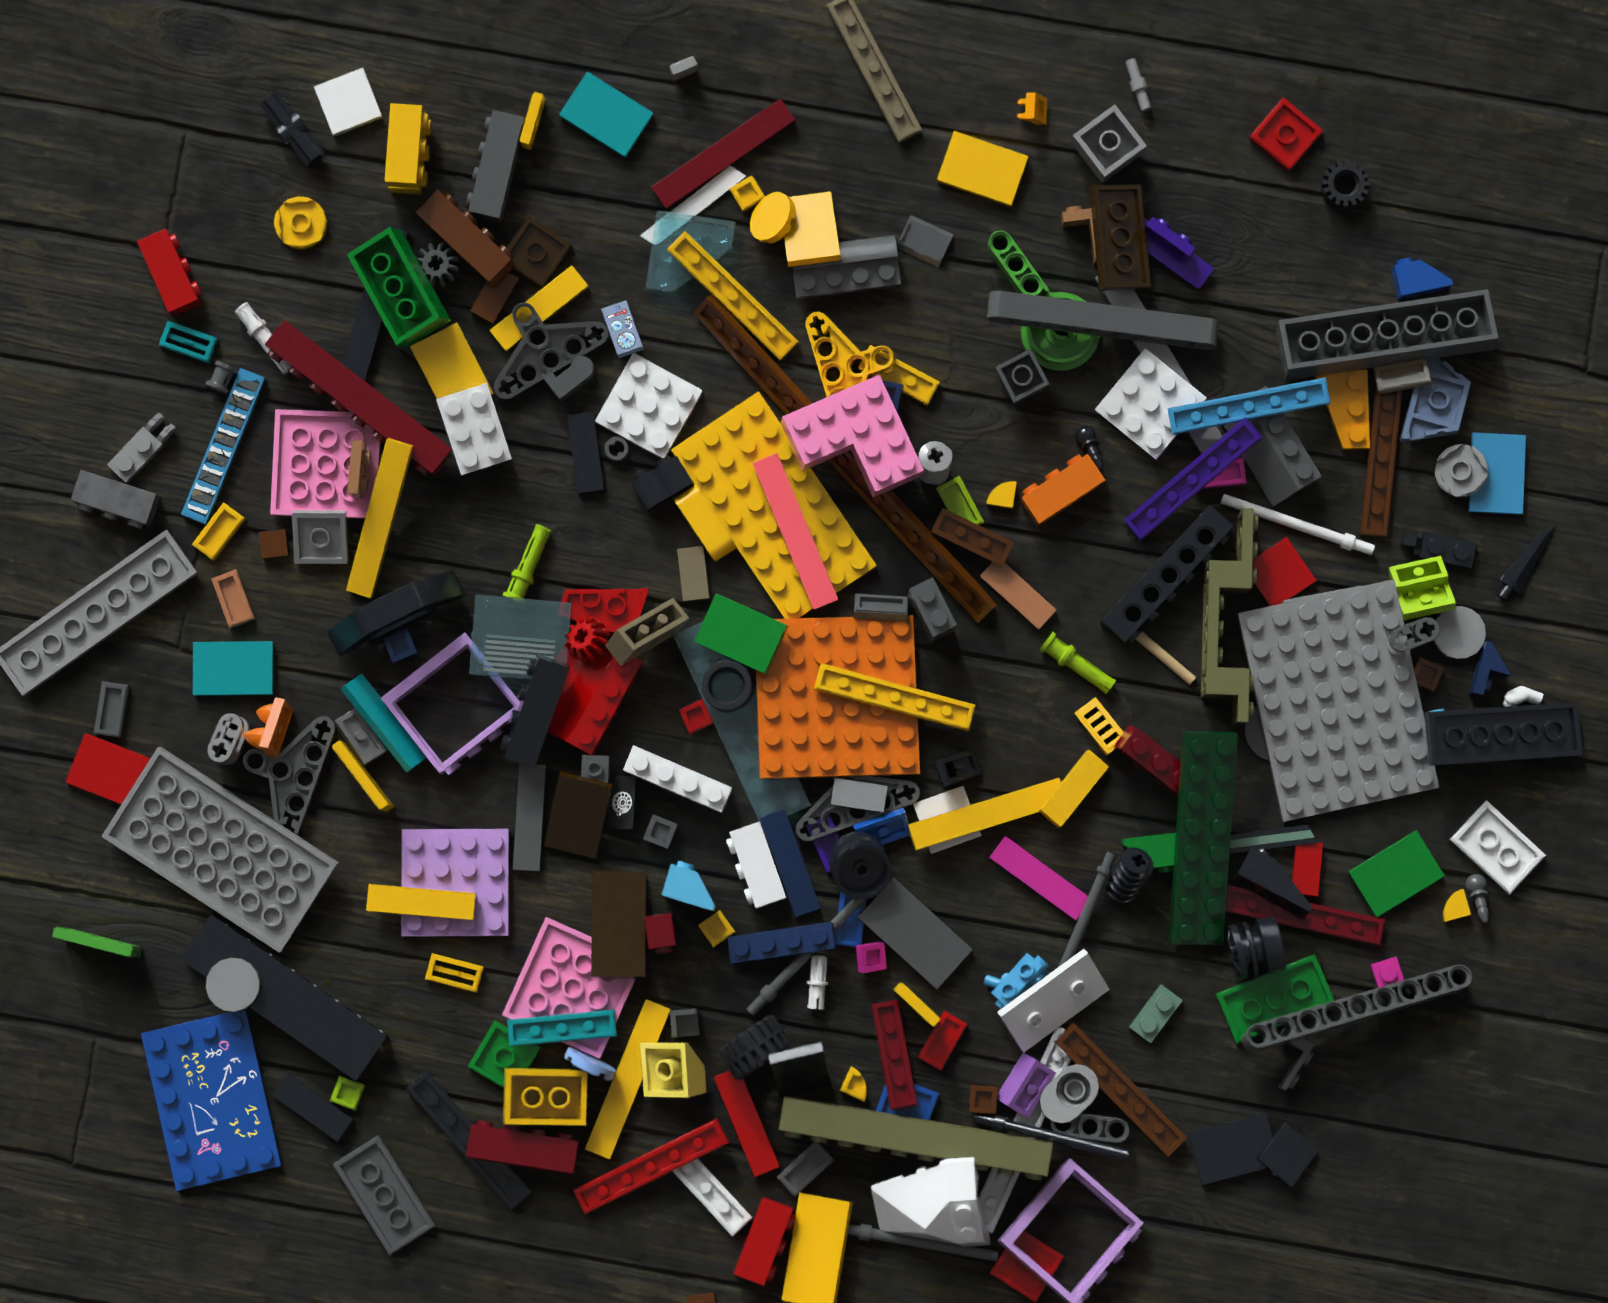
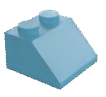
M678 861L677 865L671 864L662 895L715 912L716 905L699 873L693 871L695 866Z

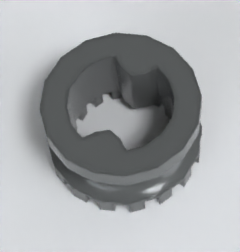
M612 437L605 444V452L610 460L620 462L628 456L629 447L623 438ZM616 442H620L624 446V452H619L617 456H613L609 452L610 446H615Z

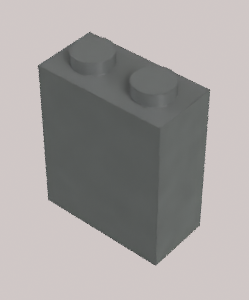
M933 577L908 590L907 596L931 643L955 631L957 624Z

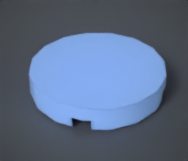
M568 1047L564 1055L566 1060L572 1059L571 1062L574 1066L594 1076H599L600 1073L605 1074L604 1080H612L616 1073V1070L609 1064L581 1050Z

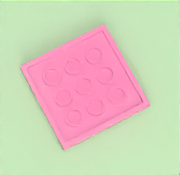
M275 409L270 515L292 516L293 510H346L347 518L365 519L380 465L381 442L371 435L373 430L367 425L362 428L351 420L353 414L350 412ZM352 440L363 441L367 445V450H371L370 466H365V476L369 478L368 491L363 492L362 499L352 498L347 493Z
M546 917L502 1015L509 1019L615 1009V1019L617 1022L636 979L591 978V937ZM610 1037L563 1041V1043L600 1059Z

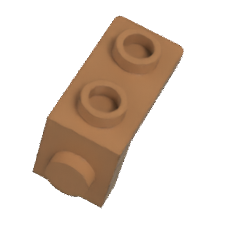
M1082 206L1066 208V211L1062 212L1061 215L1062 227L1088 224L1093 264L1096 265L1091 208L1082 209Z

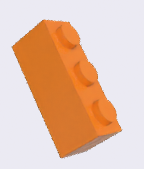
M1080 454L1076 455L1067 462V468L1061 472L1058 468L1044 477L1046 479L1044 483L1039 486L1034 483L1022 491L1024 496L1021 497L1020 501L1037 527L1104 484V477L1088 454L1084 457H1081Z

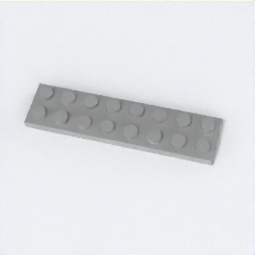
M166 529L0 647V665L21 695L25 697L193 578L198 572Z

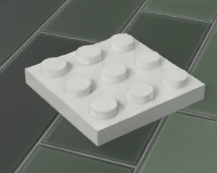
M1145 348L1095 410L1157 460L1178 435H1172L1167 408L1203 402L1207 398Z
M633 353L598 414L595 423L663 459L671 450L703 390Z

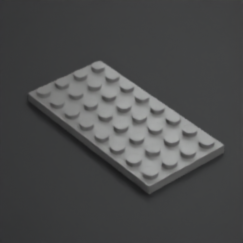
M161 746L156 749L101 836L279 953L283 951L339 863Z

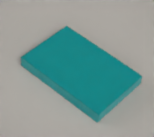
M587 71L560 112L559 117L626 158L654 113Z
M193 642V695H274V642Z

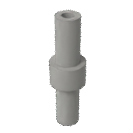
M1136 59L1127 60L1125 63L1131 78L1129 83L1132 92L1136 93L1141 111H1147L1151 109V105L1145 90L1147 89L1145 78L1141 77Z

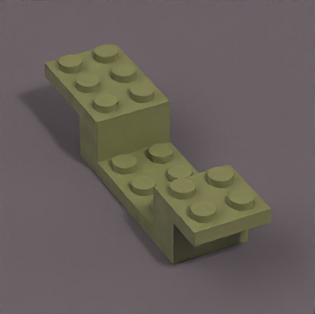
M1243 508L1237 514L1236 561L1209 560L1204 566L1201 698L1232 699V725L1243 726L1248 723L1250 718H1253L1254 706L1253 702H1249V693L1254 690V675H1250V668L1217 667L1219 663H1222L1223 649L1218 647V639L1223 636V621H1219V613L1224 608V594L1219 593L1246 594L1253 585H1256L1257 569L1252 568V561H1254V558H1257V542H1253V535L1258 530V516L1254 515V508Z

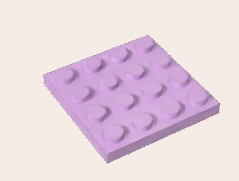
M402 829L401 887L476 893L474 920L401 914V936H509V829Z

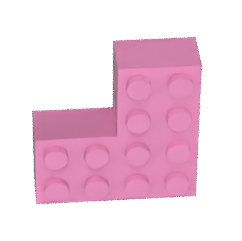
M880 375L782 417L781 425L802 471L851 450L872 497H876L922 476L924 469Z

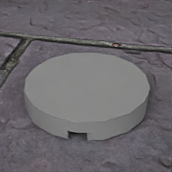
M1456 444L1445 449L1439 455L1435 477L1439 486L1447 494L1455 497H1468L1477 493L1485 485L1488 478V463L1485 456L1477 448Z
M1458 606L1454 610L1441 612L1435 619L1439 625V634L1433 640V643L1444 656L1452 659H1466L1476 654L1483 646L1486 637L1485 624L1480 615L1472 609Z
M228 958L221 960L211 968L207 976L206 990L208 997L215 1006L224 1011L236 1012L246 1009L255 1001L260 993L261 981L259 974L250 963L243 959Z

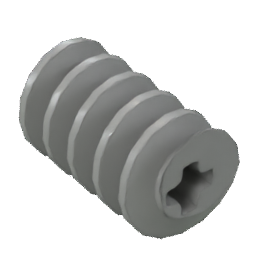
M937 441L928 442L923 445L918 456L924 469L920 479L932 485L939 486L944 483L950 472L953 457L952 450L945 444Z

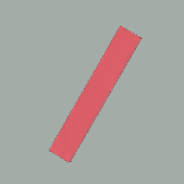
M776 453L754 462V469L813 610L838 601L778 454Z

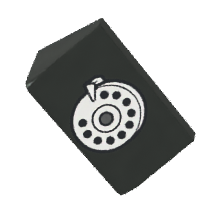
M610 776L609 783L613 785L608 804L607 829L634 830L636 776Z

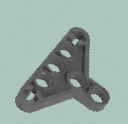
M528 303L517 304L512 310V318L523 338L496 378L494 391L502 399L514 397L544 379L551 372H556L571 363L575 358L583 356L603 344L608 338L607 327L598 321L544 325L532 305ZM521 307H527L531 310V318L527 322H521L516 317V312ZM593 326L597 329L602 328L604 331L600 334L602 338L600 340L596 338L588 340L591 346L586 348L584 340L578 334L584 332L586 337L592 333L591 328ZM534 330H541L545 334V340L540 345H534L530 341V334ZM571 339H577L581 343V350L577 354H570L566 349V344ZM550 352L555 353L559 359L558 364L553 368L546 367L543 362L544 356ZM525 366H531L536 371V376L531 381H525L521 377V370ZM516 372L517 379L523 386L518 388L516 383L510 387L511 392L509 394H506L504 391L500 393L498 390L501 387L500 382L505 380L508 383L514 380L510 375Z
M325 716L316 718L278 755V758L269 757L264 751L258 749L249 750L243 757V764L246 770L269 778L274 821L280 825H287L290 817H284L285 811L291 815L300 816L299 821L293 819L291 827L295 829L294 834L297 836L301 832L337 728L334 721ZM327 721V726L331 730L329 733L325 732L322 737L323 741H327L326 746L319 742H311L312 736L316 738L320 736V730L317 729L318 724L323 725ZM313 746H318L322 750V756L318 761H311L308 758V750ZM253 754H260L263 758V764L258 769H253L249 765V758ZM280 762L288 766V773L282 778L275 776L273 771L275 765ZM304 771H309L313 775V782L309 786H302L299 783V775ZM295 796H300L304 800V807L300 811H293L289 805L290 800Z
M873 776L832 777L833 781L835 778L852 779L853 781L888 786L886 796L890 799V806L884 809V813L865 810V815L862 818H853L850 814V808L831 805L833 784L799 820L796 825V834L802 841L810 842L852 827L854 824L907 807L918 800L920 794L919 787L914 782L908 780ZM904 786L915 790L911 800H908L906 797L899 798L900 805L895 806L892 793L889 792L896 789V795L904 791ZM836 813L839 815L840 824L836 828H830L826 825L825 817L827 814ZM821 817V825L825 832L820 833V829L817 828L812 831L811 837H808L806 833L801 834L800 830L803 829V823L808 822L809 825H814L817 823L815 818Z

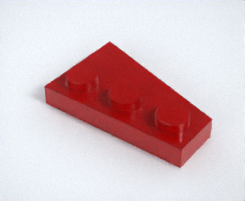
M649 588L565 589L557 615L576 622L577 618L585 620L587 616L592 617L597 621H601L608 632L615 633L617 629L641 616Z

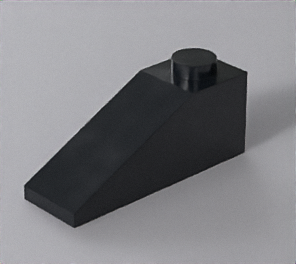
M1251 847L1233 882L1305 920L1312 906L1276 859L1272 858L1263 849Z

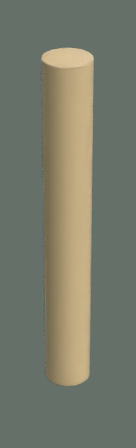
M1144 632L1135 639L1187 684L1190 685L1196 678Z

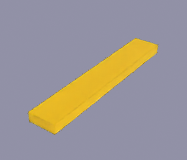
M686 231L666 250L779 361L799 342Z
M391 438L386 439L346 591L368 598L374 596L414 448L413 445Z
M823 663L820 664L814 686L816 691L967 732L969 731L975 705Z
M1060 778L908 824L915 851L1039 812L1038 810L1061 783Z
M645 1000L586 1145V1150L608 1159L611 1158L643 1079L640 1043L658 1042L671 1009L650 1000Z

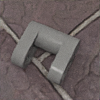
M232 713L222 716L208 745L209 757L215 762L224 765L234 764L246 743L243 734L250 731L248 721ZM231 725H238V729H231ZM226 736L234 738L233 742L226 740ZM222 748L227 750L226 755L220 753Z

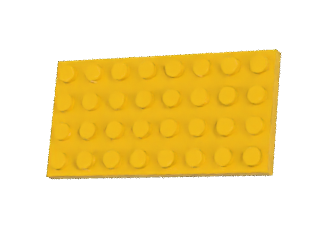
M759 391L671 449L674 456H677L693 484L698 487L734 541L738 551L784 619L801 618L813 610L756 474L753 466L754 462L773 454H778L835 593H838L877 567L812 469L808 468L802 471L781 423Z

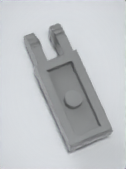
M161 413L156 414L145 427H142L107 464L127 484L164 446L163 443L176 429L174 425L170 424L163 429L157 438L151 434L164 418Z

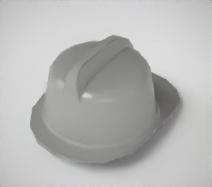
M1079 1064L1068 1066L1062 1070L1046 1086L1041 1094V1110L1045 1116L1058 1123L1070 1122L1078 1117L1098 1094L1099 1084L1097 1076L1087 1066Z

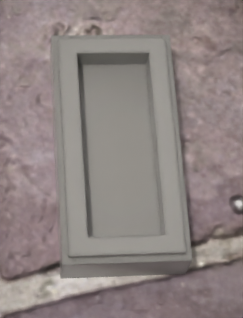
M835 778L831 805L884 813L888 786Z

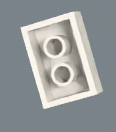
M487 383L436 399L461 475L512 459Z

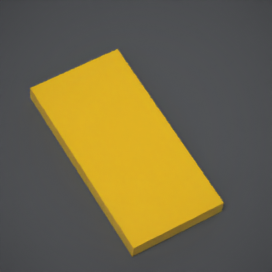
M799 1193L782 1295L783 1301L793 1303H836L853 1202Z

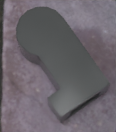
M579 356L558 377L551 372L544 377V381L560 402H562L591 380L595 372L594 365L588 357Z

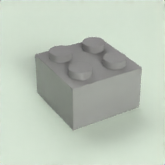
M1115 104L1076 132L1071 139L1072 145L1101 183L1107 181L1142 155L1147 147Z

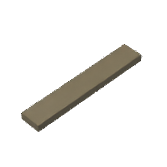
M835 0L827 4L831 17L897 142L901 143L921 133L922 129L854 0Z

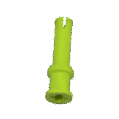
M538 524L535 525L517 570L514 569L512 571V580L509 587L502 594L504 598L524 605V597L528 587L534 582L532 575L551 533V530Z
M1052 632L1039 651L1041 653L1046 652L1058 661V665L1068 666L1107 694L1116 680L1075 652L1076 649L1073 645L1068 646L1056 637V633Z

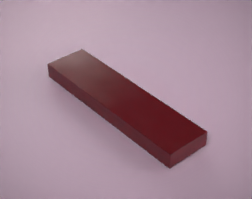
M898 1000L871 1004L890 1111L916 1107V1094Z

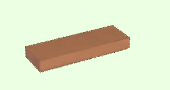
M992 562L980 575L983 581L1038 630L1056 611L1049 602L1006 563L1001 566Z

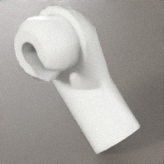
M1519 686L1505 694L1503 705L1504 707L1517 706L1524 701L1540 705L1543 694L1530 688Z

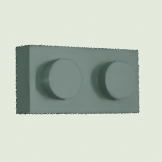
M1160 984L1129 1028L1151 1043L1183 1000Z

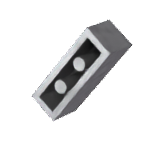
M80 470L71 500L77 503V509L89 513L96 509L102 511V517L117 521L118 517L128 520L127 525L142 529L143 525L151 527L161 497L155 493Z

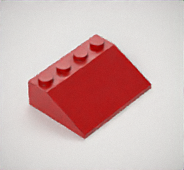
M563 644L555 660L567 663L569 671L547 732L589 755H594L644 663L642 660L634 658L621 666L607 647L603 649L605 655L598 654L597 662L589 660L588 663H583L571 657L569 650Z

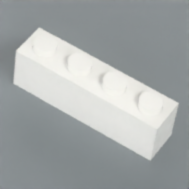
M634 745L623 768V771L720 813L723 812L732 791V787Z

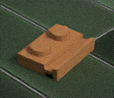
M352 440L347 493L352 498L362 499L363 492L368 491L369 478L365 476V466H370L371 450H367V445L359 440Z

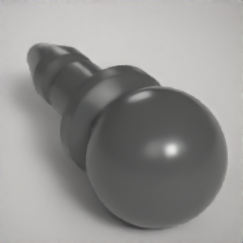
M1473 874L1467 878L1465 886L1470 893V900L1475 901L1479 917L1484 923H1487L1489 914L1485 900L1488 897V892L1485 891L1487 882L1482 875Z

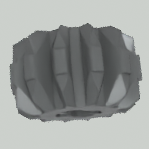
M430 243L428 244L430 251L427 253L424 249H420L419 252L424 258H417L428 280L430 279L432 287L434 288L437 281H439L443 288L446 286L444 279L447 278L450 282L455 280L450 272H459V268L454 266V264L459 262L457 256H452L454 251L451 247L444 251V244L439 243L437 250H435L433 244ZM436 260L440 262V269L437 271L433 267Z

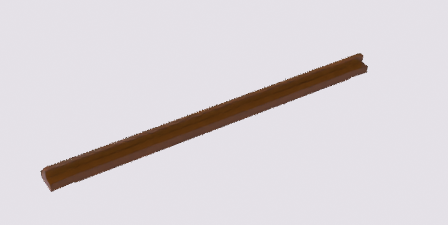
M712 295L706 297L693 314L711 331L712 335L787 415L813 404L736 319ZM851 450L828 460L959 604L961 603L977 623L996 608V603L893 490L872 497Z

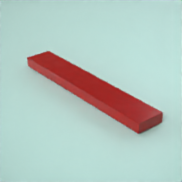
M718 1118L575 1188L573 1191L584 1213L587 1214L728 1144L729 1140Z

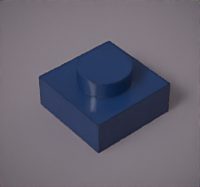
M408 628L383 638L393 664L418 654Z

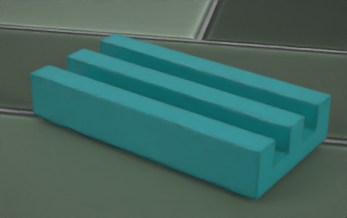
M167 321L159 346L210 364L211 355L214 353V347L218 342V338ZM172 328L208 341L209 345L206 346L170 333V330ZM167 338L205 351V356L167 343Z

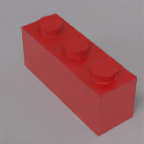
M165 228L138 240L137 243L169 314L174 317L201 305L199 296L203 294L197 281L192 282L188 273L192 272V269L186 257L181 259L178 249L182 247L176 234L171 235Z
M764 1196L762 1197L734 1275L763 1286L766 1280L772 1281L777 1267L772 1265L775 1255L781 1256L786 1241L782 1239L785 1229L791 1230L796 1215L791 1214L792 1207Z

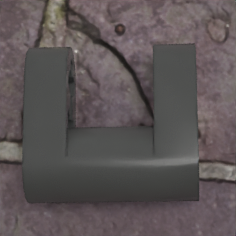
M1428 617L1406 624L1391 632L1388 639L1389 645L1397 652L1421 647L1438 636L1439 625L1434 619ZM1425 629L1427 634L1421 635L1420 630ZM1399 632L1402 636L1407 635L1408 640L1405 641V647L1401 643H1395V639L1398 638L1397 633Z

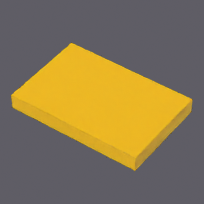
M954 131L937 182L1011 207L1028 156Z
M831 192L790 197L795 204L796 215L795 219H791L790 225L792 226L784 236L788 267L841 260Z
M458 323L410 346L437 399L485 383L488 384L491 395L494 394Z
M339 740L332 745L334 751L378 809L384 812L392 809L394 805L366 768L363 767L347 743Z

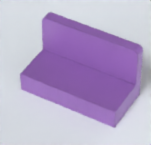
M1023 1053L998 1092L997 1099L1026 1118H1029L1041 1099L1043 1090L1052 1081L1056 1072Z

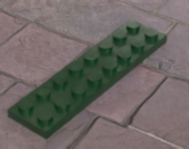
M1183 731L1169 929L1170 944L1223 945L1238 734L1235 732Z

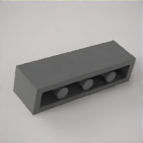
M493 110L492 116L486 118L484 132L487 133L486 141L480 143L478 157L481 158L479 168L475 167L472 175V183H475L473 193L469 192L466 200V208H469V213L473 217L502 223L521 144L520 137L525 123V119L522 116Z

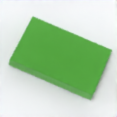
M67 927L54 928L52 935L55 938L128 957H140L142 951L140 946Z

